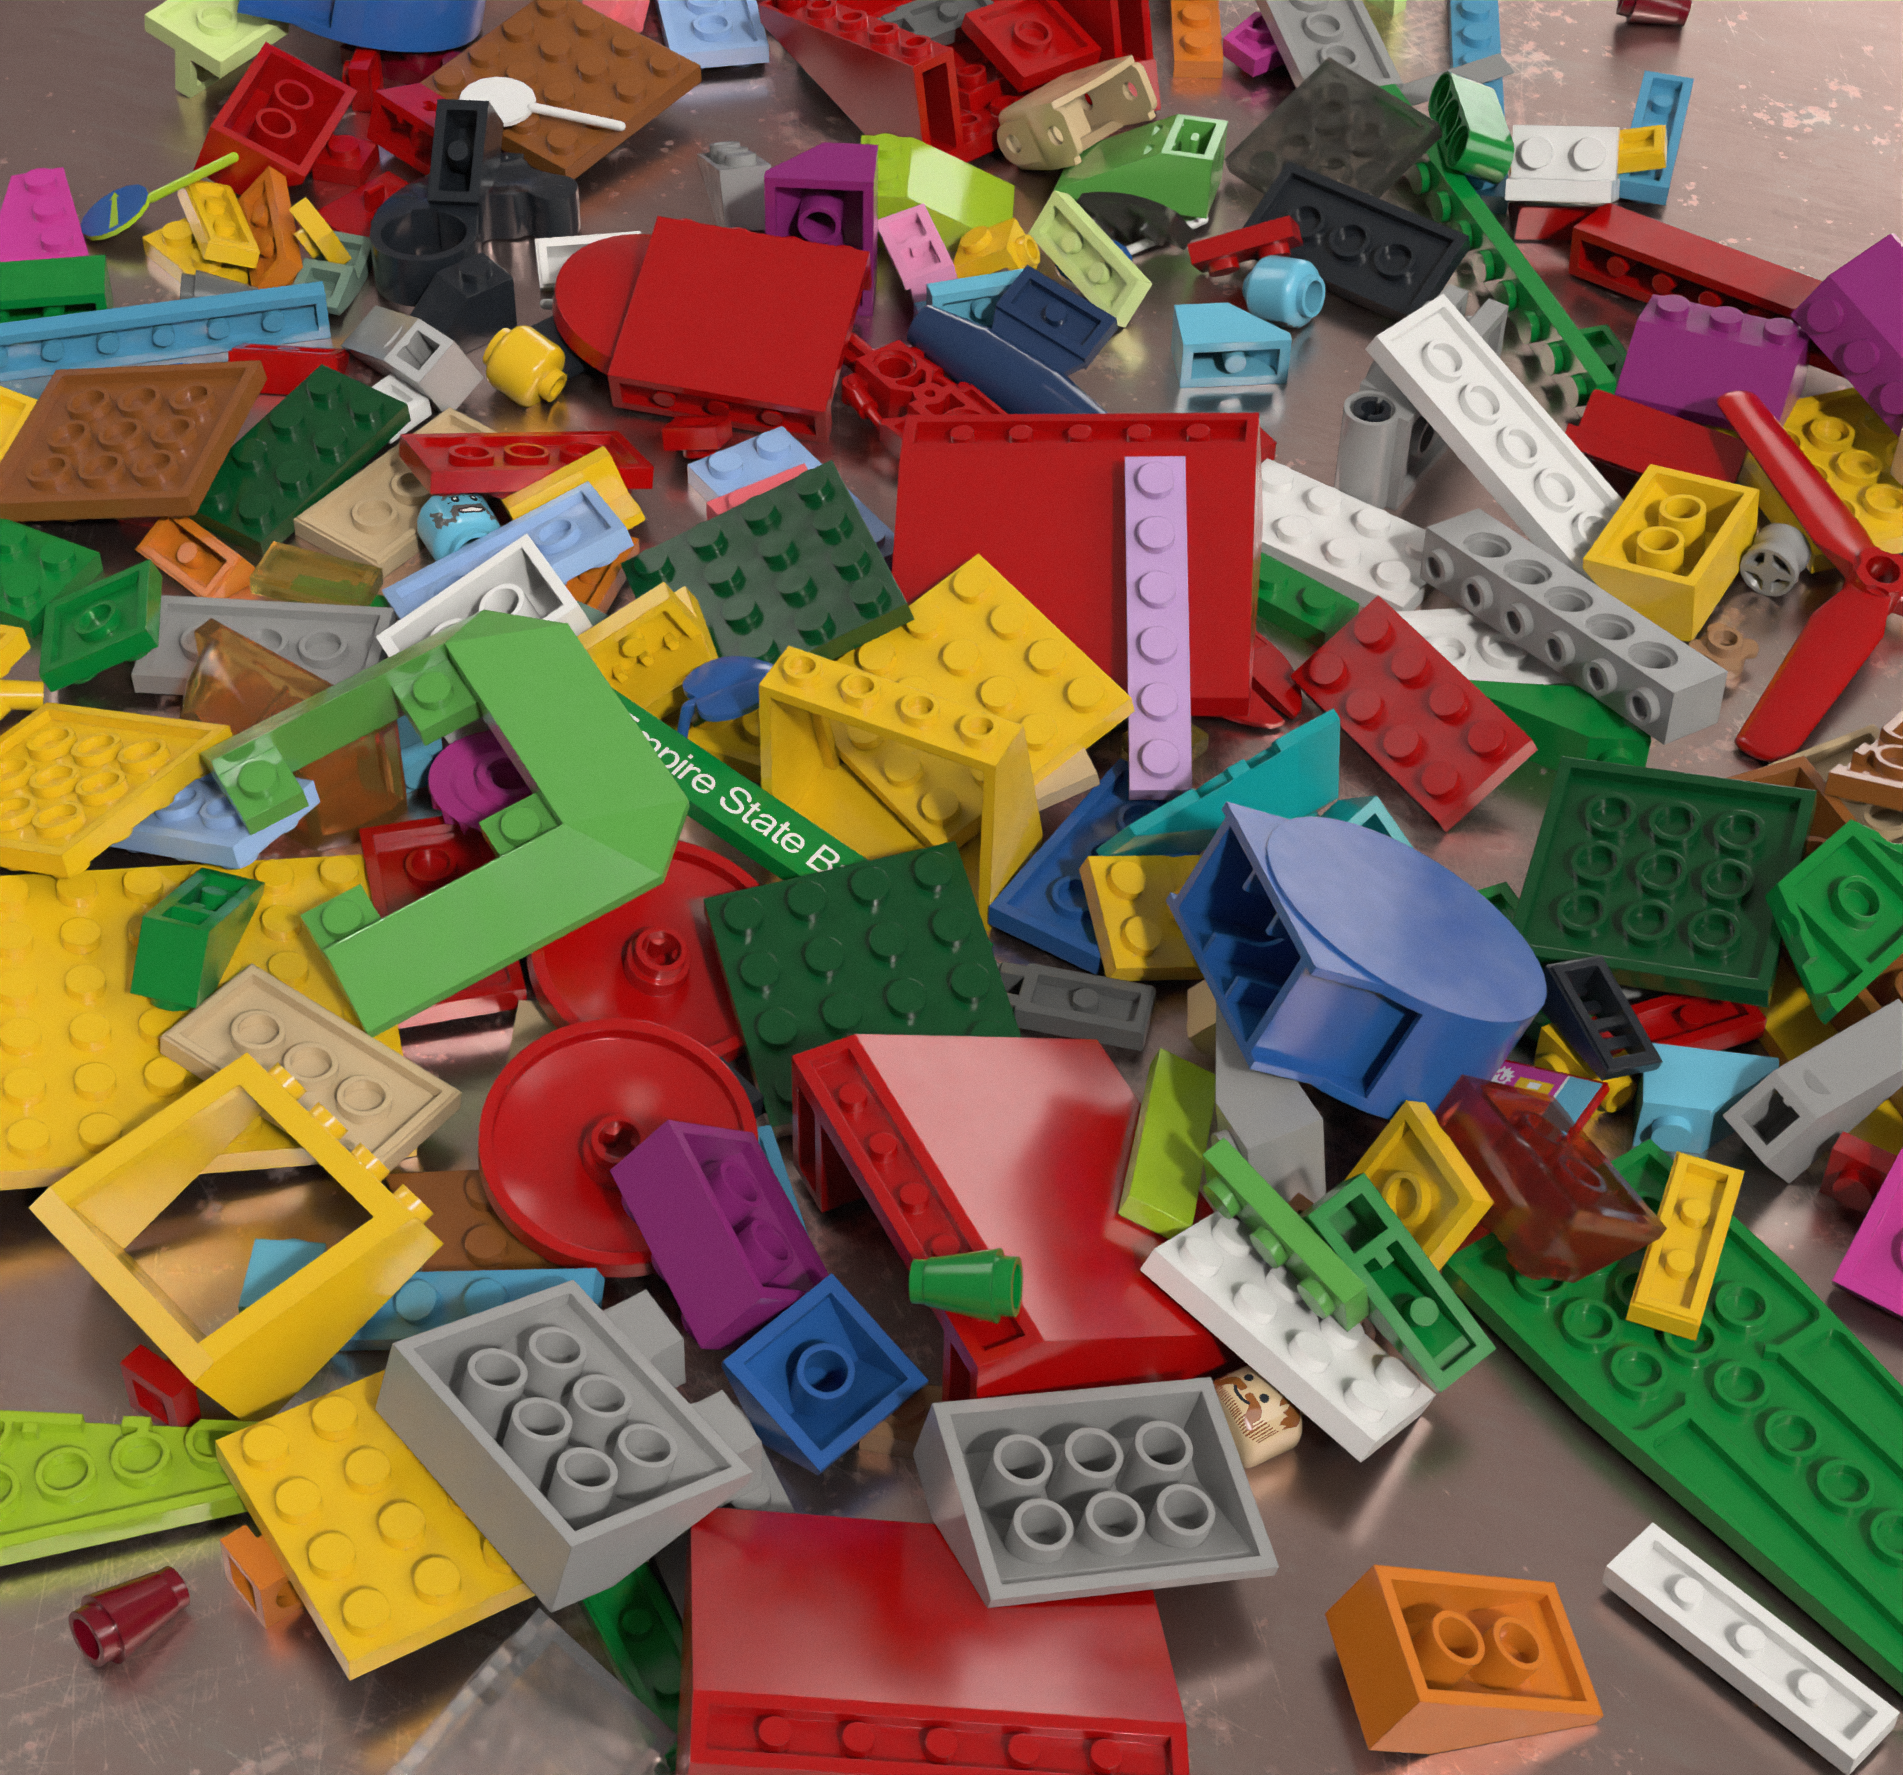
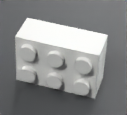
M526 533L381 632L376 638L387 655L391 657L482 610L568 623L576 636L584 633L593 625ZM481 717L444 737L449 744H452L465 736L486 731L489 729V726Z

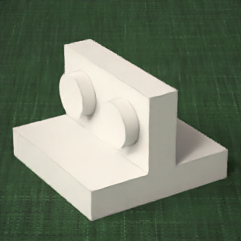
M1513 125L1512 140L1515 150L1511 164V176L1506 179L1505 200L1612 203L1619 200L1620 179H1617L1620 127Z

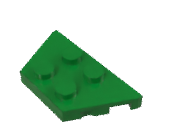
M1852 819L1764 896L1815 1013L1824 1025L1903 953V844L1891 843L1884 839L1879 832Z

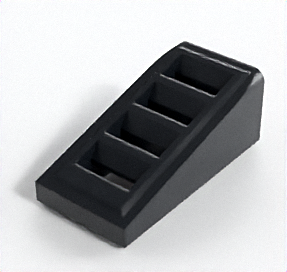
M1602 955L1545 966L1543 973L1547 985V996L1541 1011L1601 1081L1653 1071L1660 1067L1663 1062ZM1594 1014L1597 1019L1592 1020L1589 1015ZM1609 1031L1613 1036L1602 1039L1600 1033ZM1624 1048L1629 1054L1613 1058L1610 1051Z

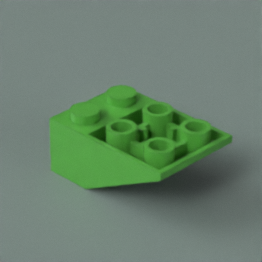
M1176 114L1106 138L1084 150L1080 154L1081 163L1076 166L1065 167L1054 190L1069 194L1080 206H1092L1100 203L1118 206L1121 211L1133 214L1144 213L1149 210L1168 213L1170 217L1181 221H1192L1196 218L1207 219L1222 180L1228 121Z

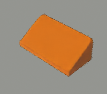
M188 516L182 518L160 517L135 549L197 597L228 598L254 583L263 574Z

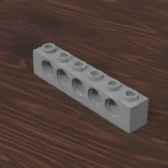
M1480 508L1426 527L1420 570L1421 579L1663 745L1718 723L1728 674L1727 670Z

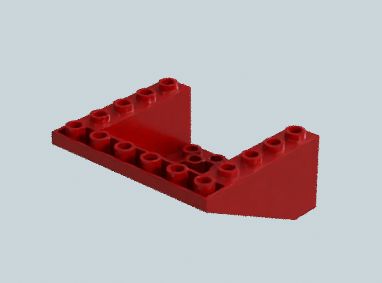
M766 0L758 3L760 23L865 135L875 136L889 133L898 137H913L968 163L999 148L997 130L1000 126V112L1047 84L1044 83L1019 92L969 37L945 46L932 41L928 36L917 35L899 28L895 23L877 19V17L881 18L885 14L894 12L896 7L915 0ZM992 0V1H993L994 3H996V2H999V1H1001V0ZM1057 0L1102 48L1098 63L1132 55L1135 62L1154 60L1149 0ZM1085 93L1087 103L1093 105L1090 96Z
M1259 412L907 415L899 458L892 575L908 606H910L979 553L1127 693L1125 457L1185 456L1191 716H1249L1263 536Z
M854 1034L791 1056L793 1165L821 1213L865 1197L909 1272L914 1259H928L930 1257L1002 1248L1005 1256H1019L1021 1258L1023 1293L1017 1317L1001 1316L999 1323L996 1324L931 1308L944 1329L942 1402L1207 1377L1214 1379L1248 1365L1140 1270L1151 1252L1169 1239L1118 1214L1141 1103L1097 1039ZM1200 1190L1198 1192L1193 1225L1214 1213Z
M717 1507L687 1531L676 1775H1190L1186 1720L1153 1589L987 1608L936 1524Z

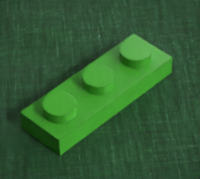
M1224 1137L1202 1154L1207 1180L1203 1190L1210 1202L1225 1218L1230 1220L1237 1215L1253 1232L1249 1235L1253 1246L1270 1266L1277 1269L1283 1264L1299 1280L1300 1283L1297 1284V1290L1316 1315L1326 1319L1331 1314L1347 1332L1369 1315L1368 1292L1364 1282Z

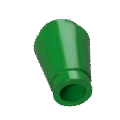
M1002 1248L930 1257L928 1259H914L912 1261L909 1274V1297L912 1304H924L927 1307L996 1324L999 1323L1001 1316L1017 1317L1019 1314L1023 1293V1267L1019 1256H1005Z

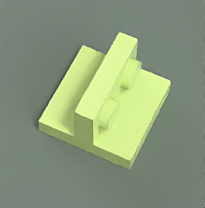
M167 0L144 15L145 31L175 49V89L190 99L255 57L265 42L272 45L289 34V23L237 13L239 0Z

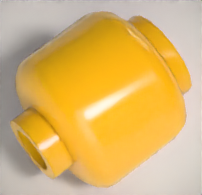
M527 325L516 326L512 330L509 328L500 330L490 341L483 355L482 363L486 366V380L489 384L524 408L531 407L542 399L548 402L553 401L560 394L567 381V374L562 372L565 365L563 350L557 344Z

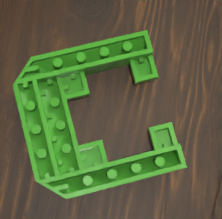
M482 610L200 753L228 803L233 805L250 835L309 806L304 791L292 772L404 715L425 746L483 717L533 793L478 822L484 839L497 858L382 919L361 884L301 915L308 933L335 976L340 991L365 1033L371 1037L379 1035L659 886L665 881L690 807L689 800L568 623Z

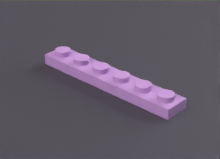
M1185 456L1125 457L1127 694L1132 698L1135 712L1128 716L1129 800H1173L1192 789Z

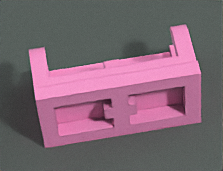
M924 203L878 219V233L905 290H910L913 304L926 301V284L958 279L953 261Z

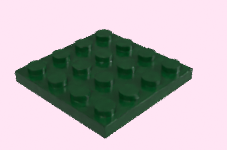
M832 460L809 469L761 495L754 496L746 502L708 521L701 522L693 528L620 563L636 599L663 582L673 592L686 586L699 602L718 658L746 656L774 665L786 648L792 646L833 660L915 620ZM698 712L691 719L694 728L707 722Z
M1561 756L1512 924L1534 952L1542 971L1549 964L1602 955L1619 985L1769 1008L1784 940L1764 896L1804 860L1817 807V790Z
M956 841L703 899L704 914L755 1087L764 1095L765 1121L767 1125L771 1124L775 1138L793 1134L791 1060L793 1055L854 1034L1022 1038Z

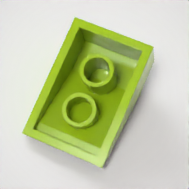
M889 133L875 136L861 135V144L878 145V219L924 203L947 251L957 252L961 237L971 229L978 226H986L988 228L1013 218L1015 185L913 137H898ZM878 233L877 248L886 249Z

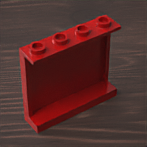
M657 216L607 374L613 407L669 417L731 415L732 428L764 433L783 426L795 439L827 444L832 429L831 404L863 290L870 291L872 286L870 252L857 250L848 245L834 246L804 241L794 236L780 237L751 232L741 227L727 228L703 224L688 218L673 219Z

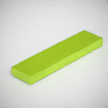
M1161 1047L1149 1067L1118 1214L1170 1240L1193 1225L1204 1165L1202 1154L1207 1149L1216 1099V1075Z

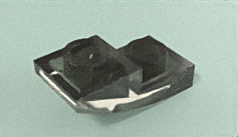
M1118 192L1082 193L1076 201L1111 240L1117 235L1132 244L1137 242L1142 234L1158 246L1162 247L1167 240L1180 249L1185 250L1187 244L1190 243L1196 234L1178 212L1147 198Z

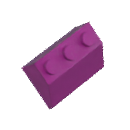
M823 142L765 171V234L780 237L794 236L804 241L834 246L848 245L857 250L869 251L872 286L870 291L863 290L856 316H873L877 285L878 145Z
M1891 233L1828 275L1790 315L1899 438L1903 428V242L1895 233Z
M1653 294L1637 319L1615 395L1685 420L1735 431L1717 406L1716 399L1726 392L1744 390L1756 394L1779 423L1784 426L1805 388L1813 340L1801 326L1789 319H1766L1743 314L1734 307L1721 306L1715 308L1689 302L1686 298L1678 295L1660 296Z
M667 1120L610 1170L622 1193L621 1202L625 1212L638 1225L652 1252L651 1261L654 1269L668 1283L682 1311L683 1326L688 1334L698 1342L701 1349L736 1351L829 1276L752 1132Z

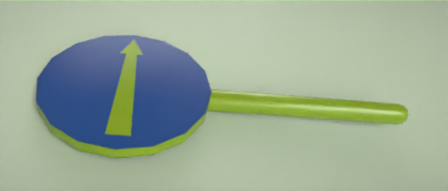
M231 152L150 193L146 187L139 184L127 185L112 191L96 202L83 217L80 225L85 238L94 241L104 240L119 234L133 225L144 214L150 203H154L236 163L239 160V155L236 152Z

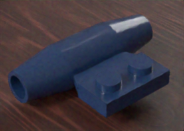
M1029 265L1023 269L996 303L992 329L930 304L924 306L917 313L909 327L907 342L912 347H916L924 352L925 358L943 368L944 375L956 384L960 382L973 384L1007 414L1109 413L1068 376L1083 368L1085 370L1117 331V318Z

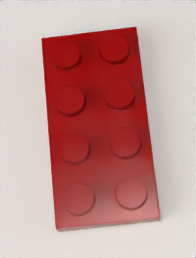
M619 431L400 434L399 457L426 490L436 496L457 495L460 493H489L493 497L504 499L602 446L612 456L630 495L633 489L653 488L654 466Z
M1379 595L1290 675L1294 683L1322 712L1326 713L1334 708L1340 718V729L1445 832H1448L1538 750L1533 740Z
M443 815L359 829L361 849L364 856L372 902L381 919L496 859L482 833L477 832L471 835H463L460 825L445 824ZM518 960L399 1023L398 1029L517 1009L519 1000H527L520 961Z

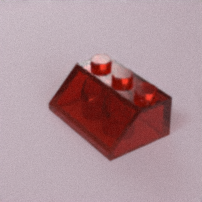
M1462 1074L1434 1113L1441 1129L1450 1137L1494 1201V1204L1478 1223L1489 1231L1494 1232L1508 1250L1506 1257L1509 1263L1524 1276L1533 1280H1541L1544 1277L1575 1283L1660 1239L1666 1231L1667 1227L1580 1126L1573 1122L1568 1112L1553 1095ZM1562 1131H1564L1565 1133H1567V1135L1569 1136V1141H1568L1566 1135H1565Z

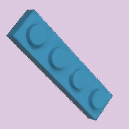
M1644 71L1631 128L1666 125L1668 140L1666 168L1619 174V198L1629 199L1637 204L1653 203L1666 206L1694 78Z
M596 1268L416 1272L339 1351L391 1350L392 1343L571 1280H574L601 1309L605 1278Z

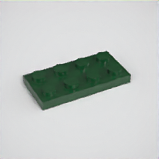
M321 364L230 448L196 515L188 517L202 528L264 559L267 558L295 531L294 518L349 480L411 421L408 405Z

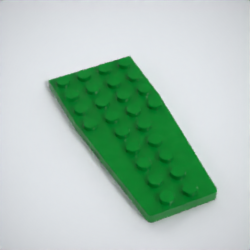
M1651 1139L1641 1143L1449 1258L1442 1267L1441 1275L1451 1289L1581 1419L1903 1696V1386L1785 1262L1732 1215L1696 1341L1626 1320L1631 1298L1674 1162Z

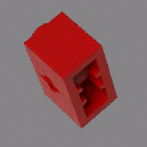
M421 83L376 90L367 138L425 175L430 174L437 99L445 98Z

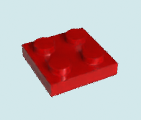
M1001 0L965 13L961 26L965 34L1019 92L1050 82L1061 75L1097 64L1102 48L1057 0Z

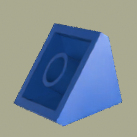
M832 1273L723 1360L721 1364L729 1383L762 1444L817 1476L925 1387L929 1381Z

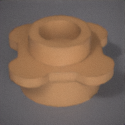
M1721 623L1708 625L1706 634L1701 639L1691 640L1688 645L1727 670L1726 680L1738 677L1743 671L1745 660L1757 657L1759 652V645L1756 641L1743 638V635L1738 630Z

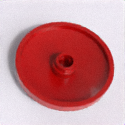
M652 234L612 236L590 243L576 251L565 261L556 279L552 313L560 335L581 359L606 375L611 365Z
M678 840L664 883L527 955L530 981L542 1009L557 1029L594 1019L626 1018L643 1020L667 1026L686 1034L707 1047L718 1057H722L728 1063L737 1059L745 1053L704 914L703 899L760 886L759 883L741 867L718 853Z
M626 1018L594 1019L574 1023L545 1034L530 1043L504 1067L494 1081L482 1108L479 1123L478 1164L482 1184L490 1204L507 1229L520 1242L545 1259L567 1269L596 1268L603 1277L625 1278L655 1274L657 1272L651 1261L652 1252L638 1225L625 1212L621 1202L622 1193L610 1170L667 1120L752 1132L758 1141L757 1123L752 1105L744 1088L729 1067L711 1050L684 1033L653 1022Z

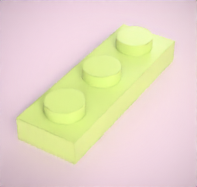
M1054 190L1028 234L1034 238L1041 249L1092 304L1116 317L1117 326L1126 328L1151 288V281L1069 194Z

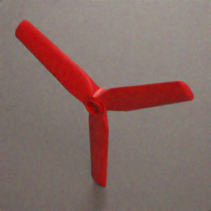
M1737 390L1726 392L1716 399L1717 406L1813 543L1846 578L1842 585V590L1812 613L1734 739L1735 745L1745 754L1758 760L1773 763L1794 755L1882 640L1887 616L1892 613L1903 616V556L1888 553L1876 547L1863 525L1762 400L1753 392Z

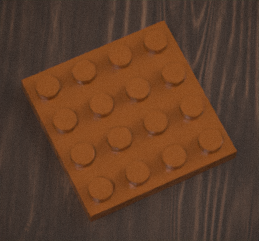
M533 0L420 83L445 99L459 100L461 92L469 84L480 79L491 77L513 78L524 82L533 90L536 103L624 122L626 125L625 130L616 131L532 113L525 121L513 126L503 127L502 150L510 153L524 154V160L540 171L576 179L702 82L701 65L577 0Z
M261 360L56 370L0 462V518L9 519L21 524L28 521L46 520L75 522L81 519L114 518L116 520H128L134 517L167 516L169 518H182L196 515L267 380Z

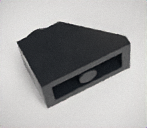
M437 99L427 195L429 204L481 206L499 174L504 127L503 121L489 101Z
M483 252L464 258L459 263L436 273L410 316L421 319L455 341L464 354L490 343L493 337L503 328L512 330L517 326L513 277Z

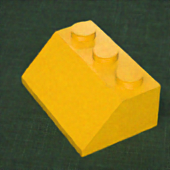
M1650 464L1583 558V569L1600 588L1679 640L1690 642L1695 639L1739 572L1742 557L1753 546L1757 534L1759 489Z

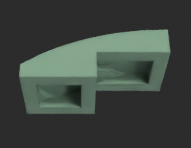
M334 231L352 259L345 264L327 262L322 254L315 259L304 258L302 261L303 268L297 273L293 285L323 281L328 313L340 315L353 302L373 267L370 237Z

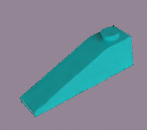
M1333 708L1271 743L1272 746L1249 760L1245 761L1242 759L1196 790L1195 788L1188 790L1131 823L1096 849L1099 856H1154L1206 850L1225 819L1222 808L1226 801L1286 819L1309 816L1320 817L1318 812L1339 797L1340 718Z

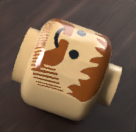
M1246 1365L1213 1380L1244 1469L1263 1463L1293 1449L1298 1444L1303 1432L1302 1416L1305 1414L1251 1366Z

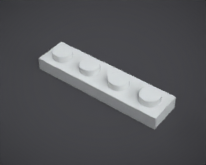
M1653 1522L1606 1566L1602 1583L1844 1774L1850 1775L1894 1729L1900 1714L1897 1709Z

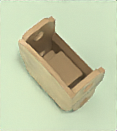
M1132 55L1107 60L1061 75L1004 108L999 114L998 145L1003 155L1023 170H1055L1076 166L1082 162L1080 154L1125 125L1150 121L1155 118L1154 109L1157 107V99L1144 67L1140 63L1135 62ZM1128 82L1135 86L1137 97L1130 92ZM1085 93L1090 96L1093 106L1087 103Z

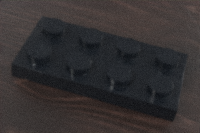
M1287 161L1242 227L1246 228L1290 215L1299 225L1303 246L1290 249L1291 255L1289 257L1310 261L1323 279L1325 291L1397 322L1423 307L1428 300L1436 299L1471 248L1469 236L1290 161Z

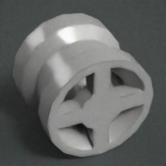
M1782 523L1767 525L1757 534L1753 546L1742 557L1740 564L1741 576L1749 587L1760 594L1775 597L1784 595L1793 588L1799 573L1807 566L1812 554L1810 543L1805 535L1795 527Z

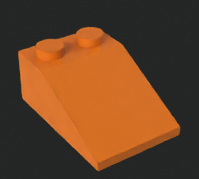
M1374 1564L1325 1613L1368 1750L1436 1754L1591 1725L1598 1722L1604 1716L1554 1582Z

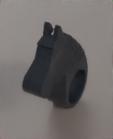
M502 151L499 174L481 206L429 204L427 195L430 174L413 181L392 194L377 209L371 221L370 242L375 285L378 292L386 299L400 305L415 307L438 271L459 263L464 258L481 253L482 244L487 240L515 239L526 235H531L538 239L575 236L581 229L577 182L568 176L543 172L530 167L528 162L524 160V154L503 153Z

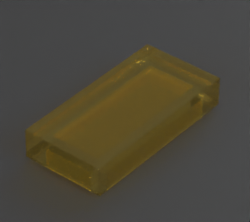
M274 541L249 577L251 593L286 602L370 606L383 585L382 568Z

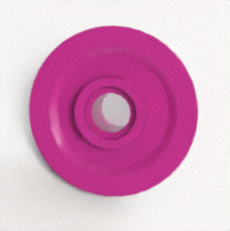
M491 730L465 736L448 745L434 759L428 776V792L431 793L433 809L442 811L445 824H459L463 835H471L477 832L482 833L478 822L533 794Z

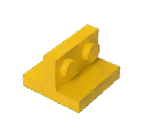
M665 582L577 636L610 686L659 720L690 700L683 692L682 685L686 676L702 664L718 658L697 598L686 586L673 592Z

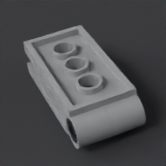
M1448 284L1437 297L1444 294L1500 358L1508 305L1488 298L1474 316L1467 315L1465 317L1469 291ZM1375 360L1371 364L1367 376L1360 383L1359 392L1353 393L1344 402L1334 488L1383 510L1385 507L1396 511L1447 451L1449 446L1389 376L1384 373Z

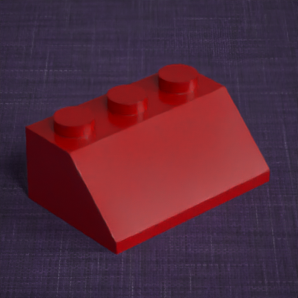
M265 42L211 124L193 171L231 152H236L239 155V160L236 163L206 178L218 184L231 186L235 193L242 195L270 166L286 176L288 187L303 184L354 101L358 91Z

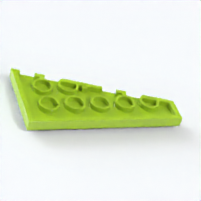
M0 1410V1567L248 1512L217 1460L215 1440L258 1422L200 1419L192 1427L155 1426L152 1423L151 1417L123 1415L121 1424L85 1422L83 1414Z

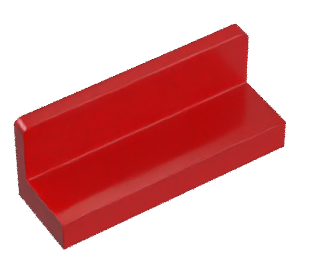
M1599 389L1592 391L1579 426L1568 423L1565 434L1585 457L1640 477L1647 467L1653 464L1736 484L1749 453V450L1739 438Z

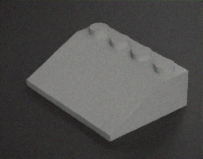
M574 1280L392 1343L375 1410L551 1613L613 1587L750 1482L753 1471Z
M1211 1377L938 1402L931 1405L913 1452L914 1460L931 1518L987 1608L1274 1576L1279 1569Z

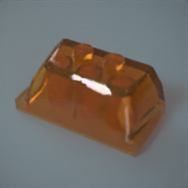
M210 618L194 631L199 659L185 684L179 719L229 725L232 736L333 686V684ZM397 719L292 772L295 778L314 780L320 803L304 815L294 829L284 834L311 850L322 852L357 843L360 841V828L391 824L408 811Z

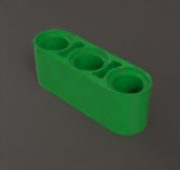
M1449 71L1444 72L1437 79L1431 91L1428 111L1445 163L1450 169L1491 184H1498L1504 179L1511 167L1515 148L1496 92L1489 86Z

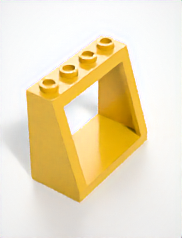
M788 646L759 683L761 788L870 861L926 848L927 846L848 765L841 763L830 719L982 771L981 831L958 848L985 930L989 932L992 928V925L988 924L990 904L1042 847L1043 832L1024 725Z
M247 1052L51 1185L29 1209L195 1386L241 1421L261 1422L275 1416L444 1243L424 1225L434 1213L404 1184L392 1194L381 1183L391 1172L361 1142L349 1152L339 1142L348 1130L323 1105L317 1102L307 1111L298 1102L307 1090L278 1062L266 1071ZM265 1109L373 1218L209 1336H206L124 1249Z

